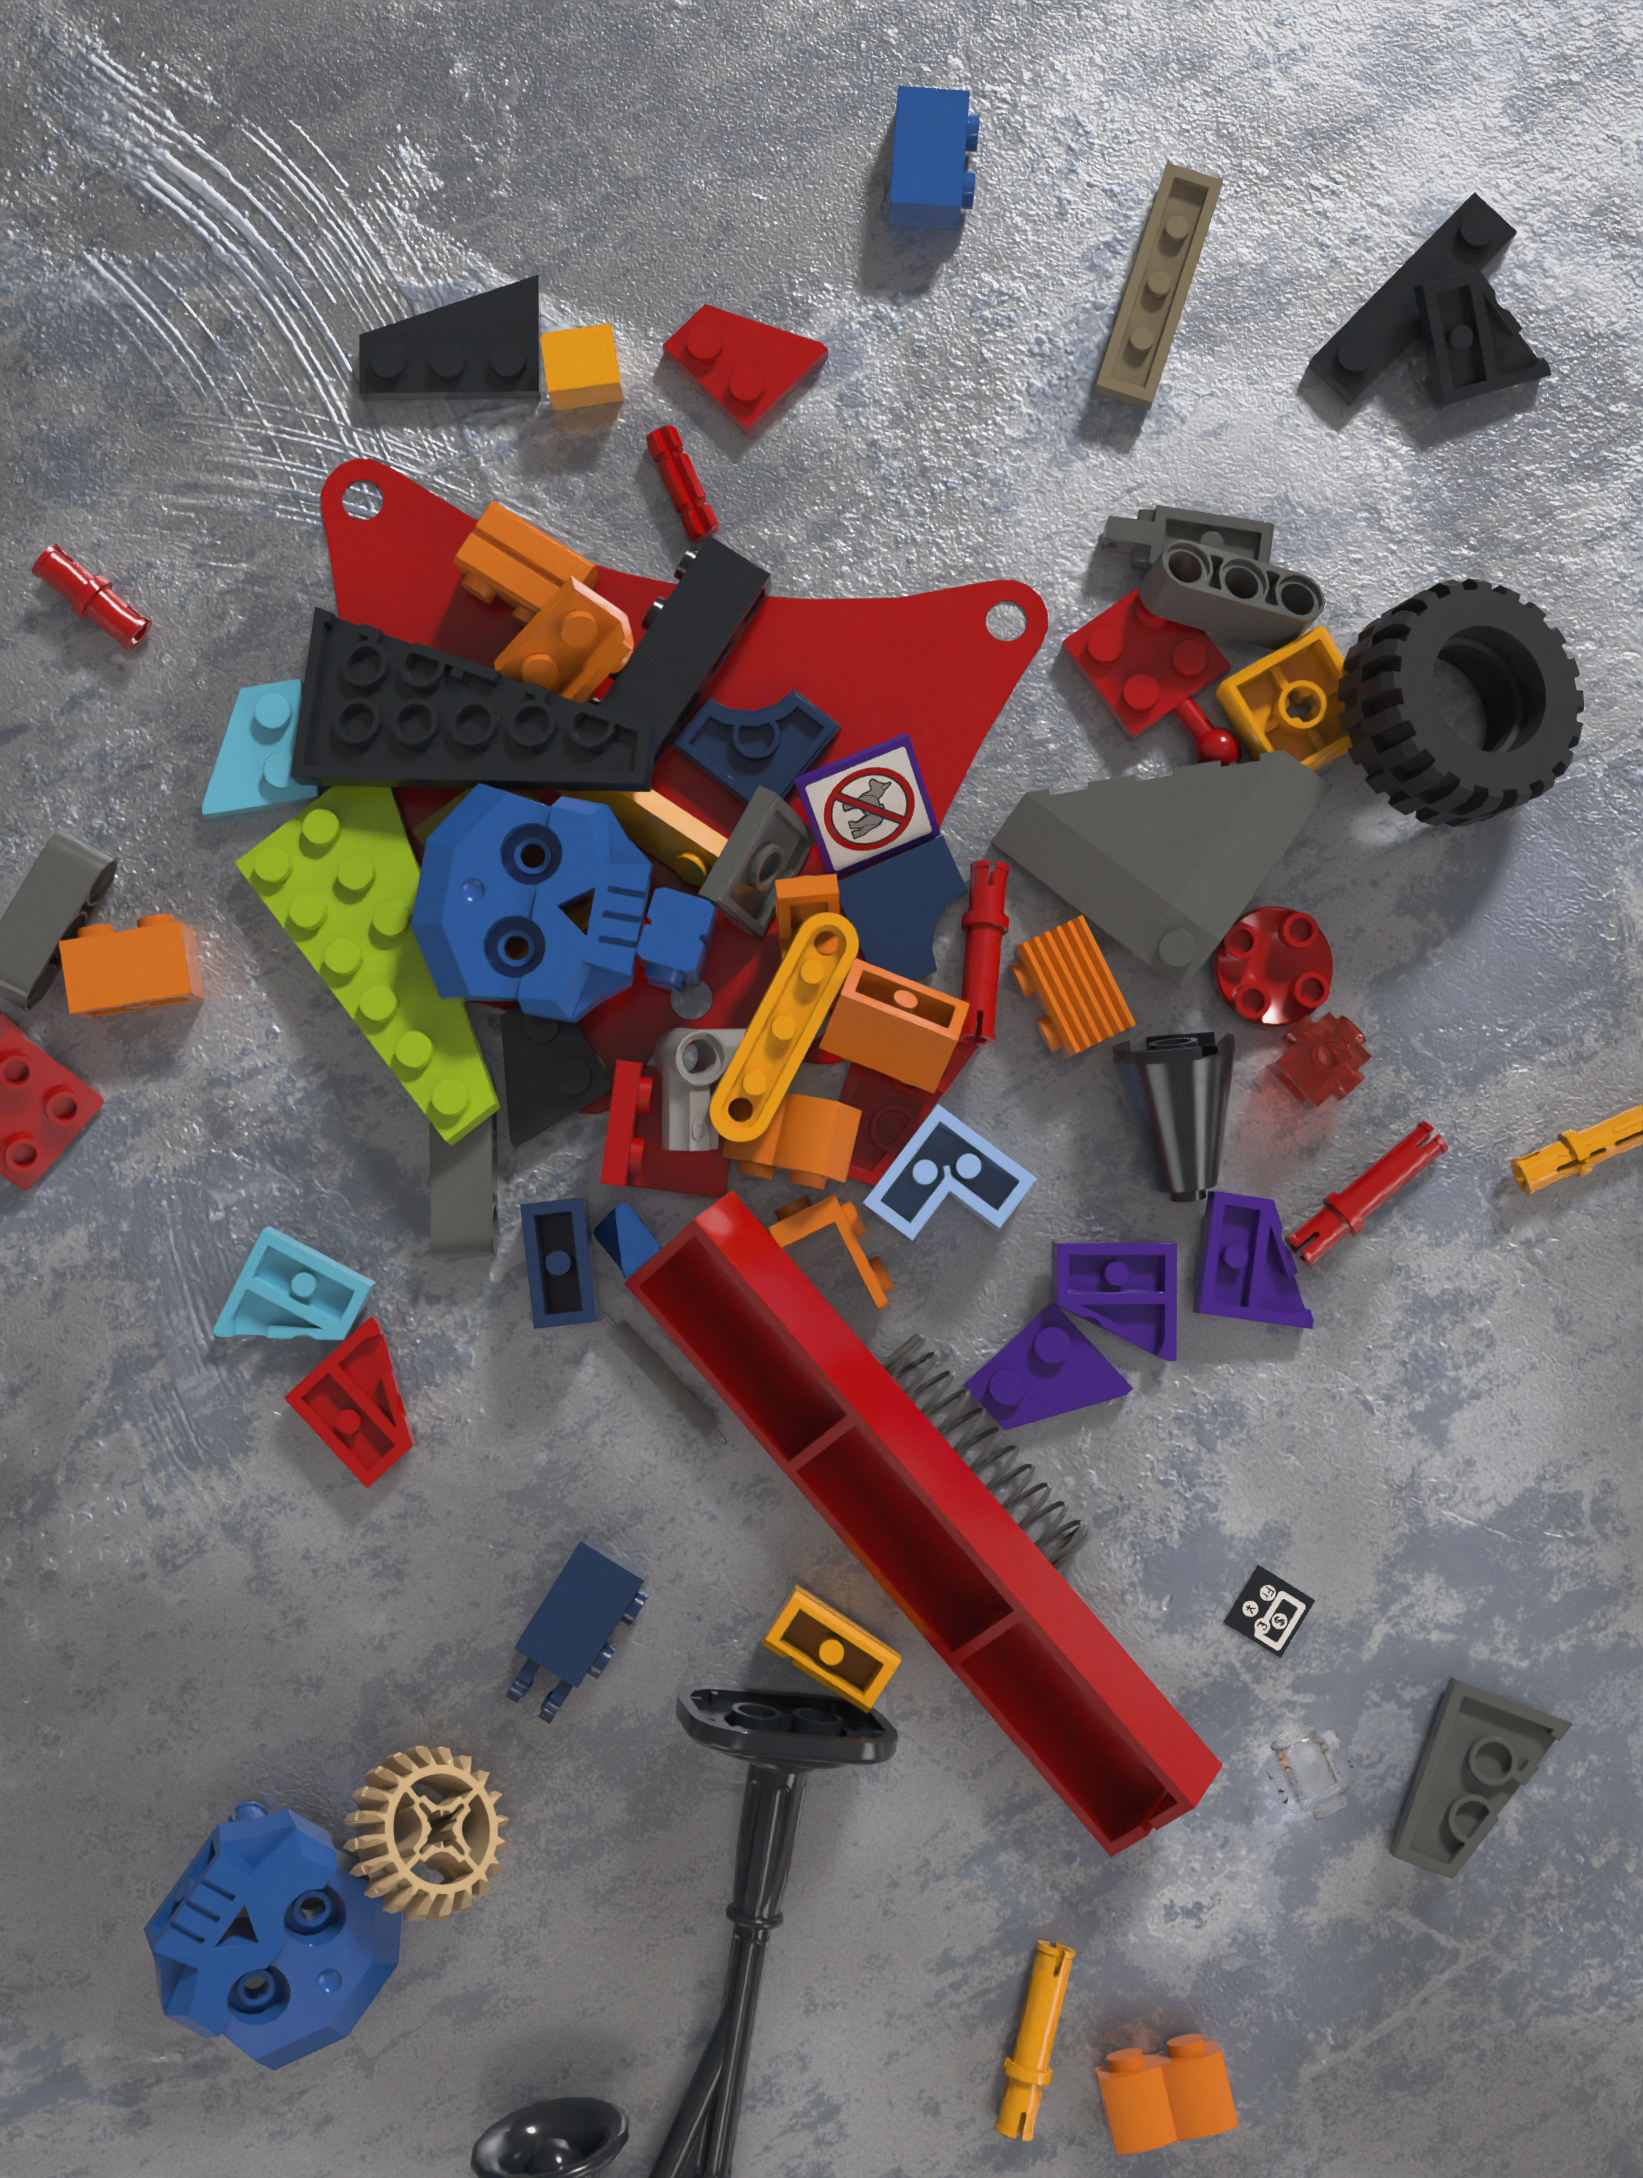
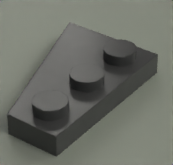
M1450 1677L1389 1853L1397 1859L1453 1879L1499 1820L1497 1815L1520 1785L1525 1786L1538 1769L1536 1764L1555 1740H1561L1573 1723Z

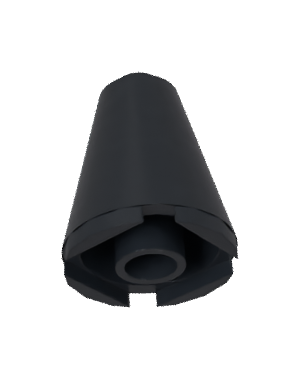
M1187 1032L1146 1037L1147 1049L1131 1052L1130 1040L1112 1046L1113 1063L1156 1190L1169 1193V1199L1172 1202H1192L1206 1198V1189L1215 1187L1218 1184L1236 1052L1233 1034L1226 1033L1217 1044H1215L1214 1032Z

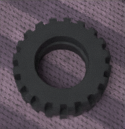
M1469 578L1463 582L1453 579L1441 582L1419 592L1381 614V617L1370 622L1359 633L1358 643L1349 648L1343 662V670L1349 672V674L1339 679L1337 696L1338 701L1345 702V711L1338 714L1341 733L1349 734L1353 747L1347 749L1354 766L1361 763L1369 776L1364 779L1365 782L1377 795L1382 792L1387 793L1390 796L1388 804L1402 814L1407 815L1416 811L1415 818L1417 820L1434 826L1445 823L1451 827H1462L1478 821H1485L1543 795L1554 786L1556 777L1563 775L1572 762L1574 753L1569 749L1578 746L1583 723L1577 721V714L1584 711L1583 690L1576 689L1574 679L1580 675L1575 657L1568 659L1562 647L1567 641L1557 627L1552 629L1548 627L1543 621L1546 614L1534 603L1528 602L1524 605L1519 602L1521 594L1502 585L1492 589V583L1479 579ZM1436 659L1450 663L1460 670L1478 692L1486 716V737L1482 750L1464 742L1452 731L1443 718L1436 701L1433 685Z

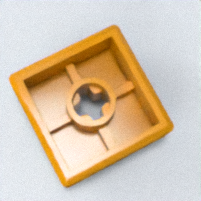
M1316 627L1222 681L1216 690L1215 695L1254 761H1260V753L1284 750L1314 772L1348 752L1347 749L1353 747L1349 734L1341 733L1338 716L1339 713L1345 711V702L1338 701L1337 697L1339 679L1349 674V672L1343 670L1344 658L1325 627ZM1290 697L1296 704L1306 701L1310 705L1311 710L1305 716L1306 722H1302L1299 717L1292 719L1287 714L1286 709L1290 705Z

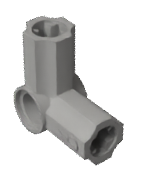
M679 1027L670 1029L660 1036L655 1044L653 1057L655 1066L662 1075V1149L680 1151H709L711 1149H718V1132L711 1122L709 1113L710 1100L746 1029H689ZM693 1041L697 1047L698 1059L694 1068L687 1071L683 1066L682 1054L686 1045Z

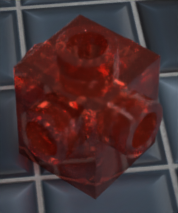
M1327 1012L1313 1021L1308 1014H1305L1280 1037V1040L1287 1047L1265 1066L1308 1111L1319 1107L1331 1094L1338 1101L1347 1096L1366 1077L1359 1068L1372 1056L1362 1047L1367 1042L1364 1034L1347 1017L1341 1015L1336 1019L1330 1012ZM1319 1050H1321L1327 1058L1326 1065H1324L1318 1057Z

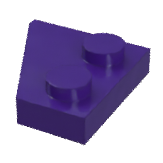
M1052 1242L1051 1303L1163 1360L1176 1361L1177 1243Z

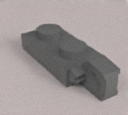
M1156 505L1154 510L1139 509L1137 519L1110 515L1104 526L1101 549L1132 554L1131 564L1145 567V570L1151 568L1162 551L1171 542L1178 540L1192 541L1269 564L1274 524Z

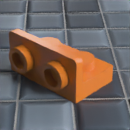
M570 576L494 661L495 670L499 671L504 677L527 684L529 681L546 687L551 693L581 704L584 701L589 703L593 691L609 674L619 672L631 656L634 640L627 614Z

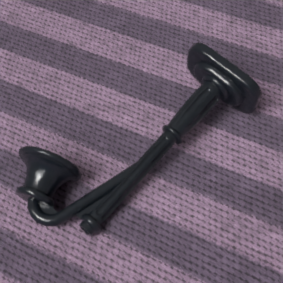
M697 1685L685 1687L678 1691L676 1717L687 1735L698 1744L749 1762L739 1824L733 1900L725 1909L726 1917L734 1923L719 2018L648 2178L731 2177L771 1929L778 1928L784 1922L780 1906L798 1835L808 1773L815 1769L841 1768L847 1764L874 1765L884 1763L894 1756L898 1740L897 1730L882 1713L873 1707L866 1713L841 1697ZM563 2097L537 2102L508 2114L487 2128L472 2148L470 2168L478 2178H600L601 2170L612 2163L629 2139V2119L614 2103L594 2097Z

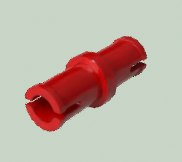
M58 544L49 546L36 560L32 568V574L37 578H41L72 604L71 611L81 620L91 619L118 641L126 651L133 649L146 636L152 621L148 617L141 615L113 592V584L103 575L95 577L64 552Z

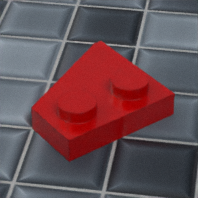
M706 304L663 344L664 354L746 435L760 424L828 357V348L821 342Z
M371 1316L284 1397L366 1488L371 1487L416 1445L382 1324L375 1316Z

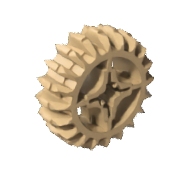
M416 1746L408 1749L405 1754L398 1752L387 1756L382 1761L383 1767L372 1768L364 1775L367 1786L356 1789L354 1794L350 1796L361 1810L348 1814L343 1820L345 1824L356 1830V1838L348 1840L343 1848L350 1852L358 1851L361 1861L355 1864L350 1874L356 1877L366 1874L369 1876L370 1880L363 1895L370 1898L384 1895L382 1911L390 1914L403 1911L404 1920L413 1922L423 1920L425 1917L432 1922L447 1919L451 1912L453 1914L466 1912L473 1906V1899L482 1898L490 1892L491 1888L487 1879L497 1877L504 1870L494 1857V1854L505 1852L511 1845L498 1837V1828L505 1826L510 1818L501 1814L496 1815L493 1806L498 1803L503 1793L497 1791L486 1792L484 1786L490 1772L479 1770L471 1773L472 1756L459 1755L452 1758L450 1748L440 1746L429 1751L428 1747ZM413 1783L426 1785L437 1791L444 1798L440 1802L432 1803L425 1795L418 1797L410 1786ZM423 1863L430 1871L437 1869L444 1879L439 1884L429 1883L416 1876L410 1869L414 1865Z

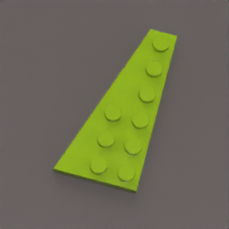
M333 786L234 862V864L443 1139L453 1146L499 1110L500 1105L478 1039L474 1035L464 1005L465 1001L443 1000L440 998L412 930L411 922L421 868L416 861L406 831L407 826L392 787Z

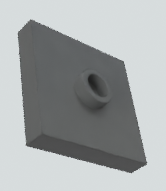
M759 785L698 894L705 900L711 901V904L741 931L760 939L776 913L775 880L795 878L815 844L811 828L777 793Z

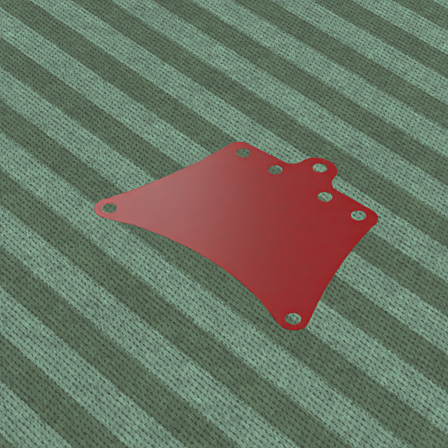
M353 459L339 465L327 477L321 491V510L329 547L339 619L359 626L363 623L381 629L385 635L411 644L418 642L495 670L494 661L524 627L512 618L511 615L515 610L514 607L498 597H495L492 603L488 604L471 594L460 584L465 576L459 573L454 562L455 556L470 533L475 530V525L479 520L465 514L391 467L373 459ZM357 480L374 482L383 494V505L380 512L367 520H358L351 517L345 511L342 504V496L345 489ZM595 564L599 579L592 591L627 614L634 640L633 650H635L646 633V630L641 625L648 610L658 597L661 596L667 600L677 584L626 574ZM994 580L899 598L801 599L767 596L673 742L709 698L729 709L755 711L778 703L795 689L841 726V731L808 772L907 732L940 829L944 817L982 741L1020 677L1043 643L1048 630V611L1039 594L1029 585L1016 580ZM1000 601H1012L1019 604L1027 616V626L1024 633L1012 641L996 639L989 633L986 626V616L989 609ZM609 675L593 691L592 698L603 699L614 682L609 678ZM672 743L653 771L652 790L726 839L730 838L746 809L743 804L673 750ZM795 786L784 801L810 827ZM392 787L397 804L401 808L407 826L406 831L420 868L422 867L426 839L473 789ZM500 789L550 807L563 796L555 790ZM936 837L924 841L915 846H912L910 848H907L898 853H895L893 855H890L888 857H885L871 864H868L864 867L851 871L847 874L837 877V881L839 882L845 878H848L854 874H857L863 870H866L872 866H875L908 850L918 847L924 843H927L935 839ZM816 842L795 878L804 875H827ZM636 845L654 865L643 926L650 924L647 913L655 889L665 887L704 899L698 894L701 887L686 882L674 869ZM840 906V915L846 918ZM716 909L718 927L711 950H706L708 960L702 976V981L709 986L712 993V1004L710 1009L697 1019L683 1018L673 1010L671 1005L672 991L649 984V978L644 976L646 970L642 967L637 956L632 987L603 1001L576 1022L593 1051L602 1059L605 1071L613 1083L617 1060L647 1065L648 1061L653 1057L655 1044L658 1039L670 1029L679 1027L689 1029H747L781 963L776 913L764 935L757 939L741 931ZM588 927L582 931L586 936ZM858 948L856 958L865 962L864 957L860 949ZM470 1001L498 1007L505 1011H509L519 1005V1001ZM833 1009L828 1010L830 1017ZM822 1035L812 1041L802 1062L816 1065L835 1064L844 1059L819 1048L823 1038ZM612 1093L579 1113L599 1114L610 1111Z

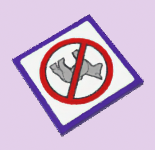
M907 732L793 778L827 875L837 874V877L941 835Z

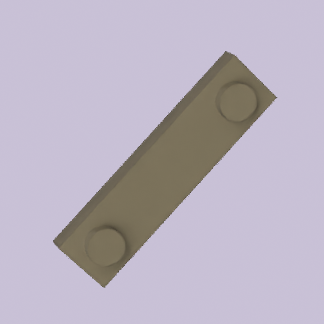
M1167 162L1094 393L1144 409H1151L1224 180Z

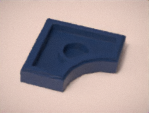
M795 689L778 703L755 711L729 709L709 698L672 743V749L747 807L759 785L777 793L785 800L795 788L793 778L808 772L841 731V726Z
M943 835L838 882L841 909L846 919L857 932L859 949L865 962L914 982L937 972L932 950L935 925L945 909L967 893L965 883Z

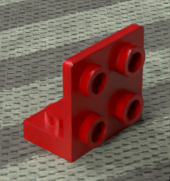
M0 1010V1174L20 1189L26 1191L34 1185L103 1105L104 1099L99 1092L28 1040L20 1025Z
M617 1060L600 1183L714 1198L725 1196L730 1159L721 1156L726 1138L718 1133V1149H711L709 1151L662 1149V1075L655 1066ZM735 1099L731 1101L728 1107V1112L730 1116L732 1114Z

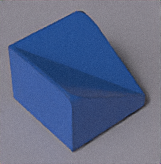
M620 1203L593 1231L595 1238L621 1269L625 1279H629L663 1248L638 1214L627 1203Z

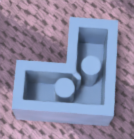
M937 1104L862 1203V1206L909 1242L913 1241L947 1194L991 1228L997 1230L1001 1228L1037 1178Z

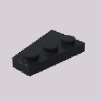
M539 275L360 334L359 393L363 401L541 399V282Z

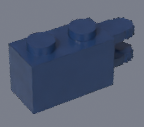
M585 1535L514 1649L527 1656L528 1659L505 1696L518 1703L520 1698L526 1696L534 1683V1675L539 1667L543 1666L562 1678L555 1690L549 1692L540 1707L541 1713L538 1717L550 1724L573 1686L578 1688L586 1674L597 1680L617 1649V1647L607 1642L619 1620L631 1626L650 1595L640 1589L647 1574Z

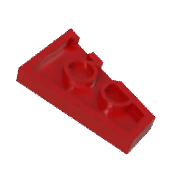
M976 1034L971 1036L969 1045L957 1042L934 1094L916 1086L904 1084L896 1078L856 1062H851L838 1102L861 1110L862 1113L847 1174L848 1179L873 1187L877 1185L932 1108L979 1046L975 1045Z

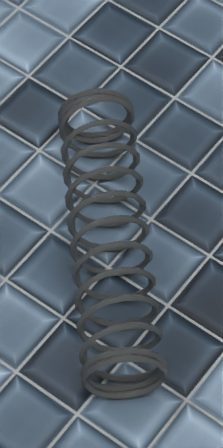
M922 1333L915 1334L884 1360L881 1365L896 1381L918 1365L931 1359L921 1373L904 1390L910 1399H913L938 1381L948 1377L920 1410L926 1418L964 1395L956 1408L937 1428V1431L942 1436H945L962 1423L981 1413L973 1426L953 1449L960 1455L982 1439L997 1432L991 1443L969 1466L974 1474L999 1457L1013 1451L1008 1461L985 1486L990 1493L1013 1477L1030 1469L1018 1488L1001 1505L1008 1511L1025 1498L1046 1488L1040 1500L1018 1523L1022 1530L1047 1513L1063 1506L1054 1522L1034 1543L1040 1549L1064 1531L1079 1525V1527L1067 1534L1044 1555L1057 1570L1089 1541L1092 1536V1530H1088V1525H1085L1084 1520H1074L1056 1529L1068 1511V1502L1058 1501L1039 1511L1052 1491L1051 1483H1040L1021 1494L1036 1472L1035 1464H1025L1002 1477L1016 1460L1019 1454V1445L1005 1447L985 1459L1000 1441L1003 1435V1427H992L968 1441L983 1423L987 1415L986 1408H977L951 1423L968 1402L971 1395L970 1389H962L933 1406L952 1383L954 1371L942 1372L915 1389L938 1360V1352H929L898 1371L925 1344L926 1338H921Z

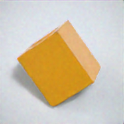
M611 323L546 332L541 335L540 341L547 390L553 410L624 401Z

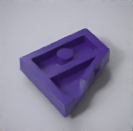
M1208 1191L1193 1313L1313 1329L1314 1319L1311 1310L1305 1309L1294 1277L1295 1274H1298L1291 1250L1284 1245L1281 1232L1283 1226L1274 1200Z
M1051 1302L962 1384L966 1389H970L972 1396L987 1409V1412L1004 1430L1127 1395L1133 1389L1070 1319Z

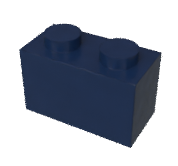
M579 1197L521 1204L520 1210L534 1329L602 1321L588 1199Z

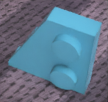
M301 679L240 688L202 803V813L207 819L311 803L321 796L320 786L299 785L291 778L304 687Z
M268 1226L262 1229L211 1333L218 1337L267 1335V1338L292 1339L295 1336L312 1337L315 1340H345L351 1335L376 1282Z

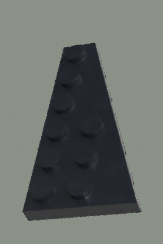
M315 607L291 778L299 785L474 789L478 783L496 789L651 792L657 733L651 724L586 701L582 704L553 694L546 687L529 681L527 684L504 677L499 671L418 642L411 644L385 635L381 629L363 623L359 626L337 618L332 612Z

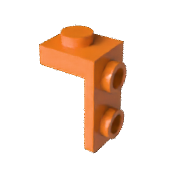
M834 1194L812 1205L806 1195L774 1211L779 1222L768 1228L774 1240L782 1249L834 1223L876 1309L879 1311L889 1306L884 1293L894 1289V1286L879 1256L867 1260L857 1238L867 1234L851 1201L840 1206Z

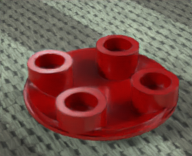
M1266 906L1253 909L1238 917L1215 949L1213 974L1219 994L1235 1014L1256 1025L1280 1027L1301 1021L1327 1000L1333 975V958L1326 937L1311 915L1286 907Z

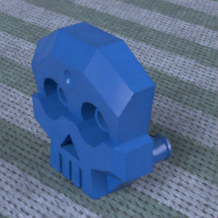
M478 783L426 839L411 927L441 999L519 1001L522 1012L526 1015L576 1023L603 1001L632 987L637 962L636 949L642 933L654 865L630 840L609 805L561 796L550 807ZM532 846L540 847L545 852V860L537 868L526 867L522 861L524 851ZM594 895L586 936L562 910ZM523 938L527 941L529 950L523 959L512 960L507 956L506 946L511 939Z
M245 1801L234 1808L237 1817L230 1813L228 1822L218 1823L144 1927V1932L155 1963L157 1989L164 2015L203 2038L219 2037L220 2034H223L254 2061L275 2071L342 2040L350 2034L399 1964L402 1911L393 1914L382 1911L384 1895L376 1898L363 1895L370 1880L369 1876L366 1874L356 1877L350 1874L355 1864L361 1862L360 1858L335 1849L328 1831L288 1808L268 1814L266 1808L260 1803ZM309 1897H319L322 1899L320 1904L312 1910H305L300 1907L302 1902ZM245 1905L248 1916L236 1918ZM262 1976L266 1978L260 1987L251 1989L244 1986L251 1977Z

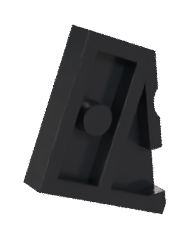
M1479 269L1466 270L1413 285L1436 405L1451 404L1551 375L1550 366L1544 357L1537 358L1519 333L1522 327L1509 310L1502 308L1498 304L1495 290Z
M520 1004L500 1015L509 1136L514 1149H520L612 1093L613 1082L577 1023L526 1015L522 1012Z

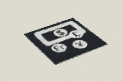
M1257 1565L1223 1622L1281 1658L1315 1600L1265 1568Z

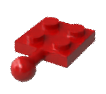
M1136 588L1062 641L1061 648L1132 742L1173 713L1195 741L1194 759L1196 764L1218 760L1221 761V767L1239 764L1242 756V746L1238 737L1226 728H1215L1193 699L1227 675L1231 669L1229 662L1204 630L1153 615L1144 607L1139 598V590Z

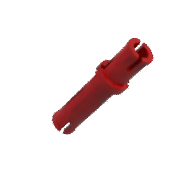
M990 860L975 861L970 866L968 912L963 914L961 920V930L966 933L961 1000L970 1003L958 1041L969 1045L971 1036L976 1034V1046L995 1043L996 1036L994 1030L1002 936L1009 932V917L1004 915L1009 866L996 861L994 871H991L989 876Z
M1423 1120L1420 1121L1415 1129L1350 1183L1342 1192L1338 1194L1332 1191L1323 1199L1324 1207L1296 1231L1285 1237L1288 1247L1295 1254L1311 1239H1316L1301 1251L1302 1255L1299 1257L1302 1263L1312 1268L1318 1259L1348 1233L1353 1236L1358 1234L1365 1227L1364 1219L1377 1210L1439 1155L1448 1151V1146L1440 1134L1436 1135L1423 1148L1418 1149L1431 1137L1430 1133L1434 1131L1430 1124Z

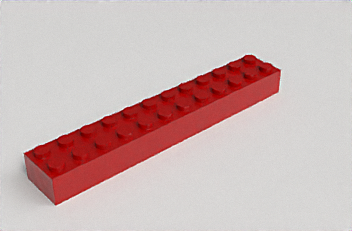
M733 1190L693 1219L624 1283L1110 1857L1148 1836L1153 1828L1158 1830L1197 1806L1222 1768V1763Z

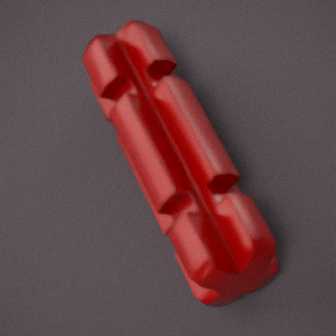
M666 425L652 431L646 437L647 446L654 462H660L658 465L659 473L677 513H683L681 522L689 539L696 542L708 538L709 535L712 536L718 531V521L711 505H705L707 501L706 494L688 454L682 453L684 451L683 443L676 428L673 425Z

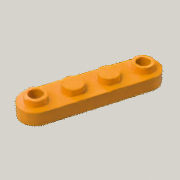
M831 912L814 914L800 925L711 1097L709 1105L711 1122L717 1132L724 1138L734 1142L751 1141L759 1137L769 1126L857 956L859 948L857 932L853 925L843 916ZM824 931L832 932L838 941L836 950L829 955L819 954L814 946L816 936ZM740 1097L746 1098L752 1104L751 1114L743 1120L732 1118L728 1112L731 1101Z

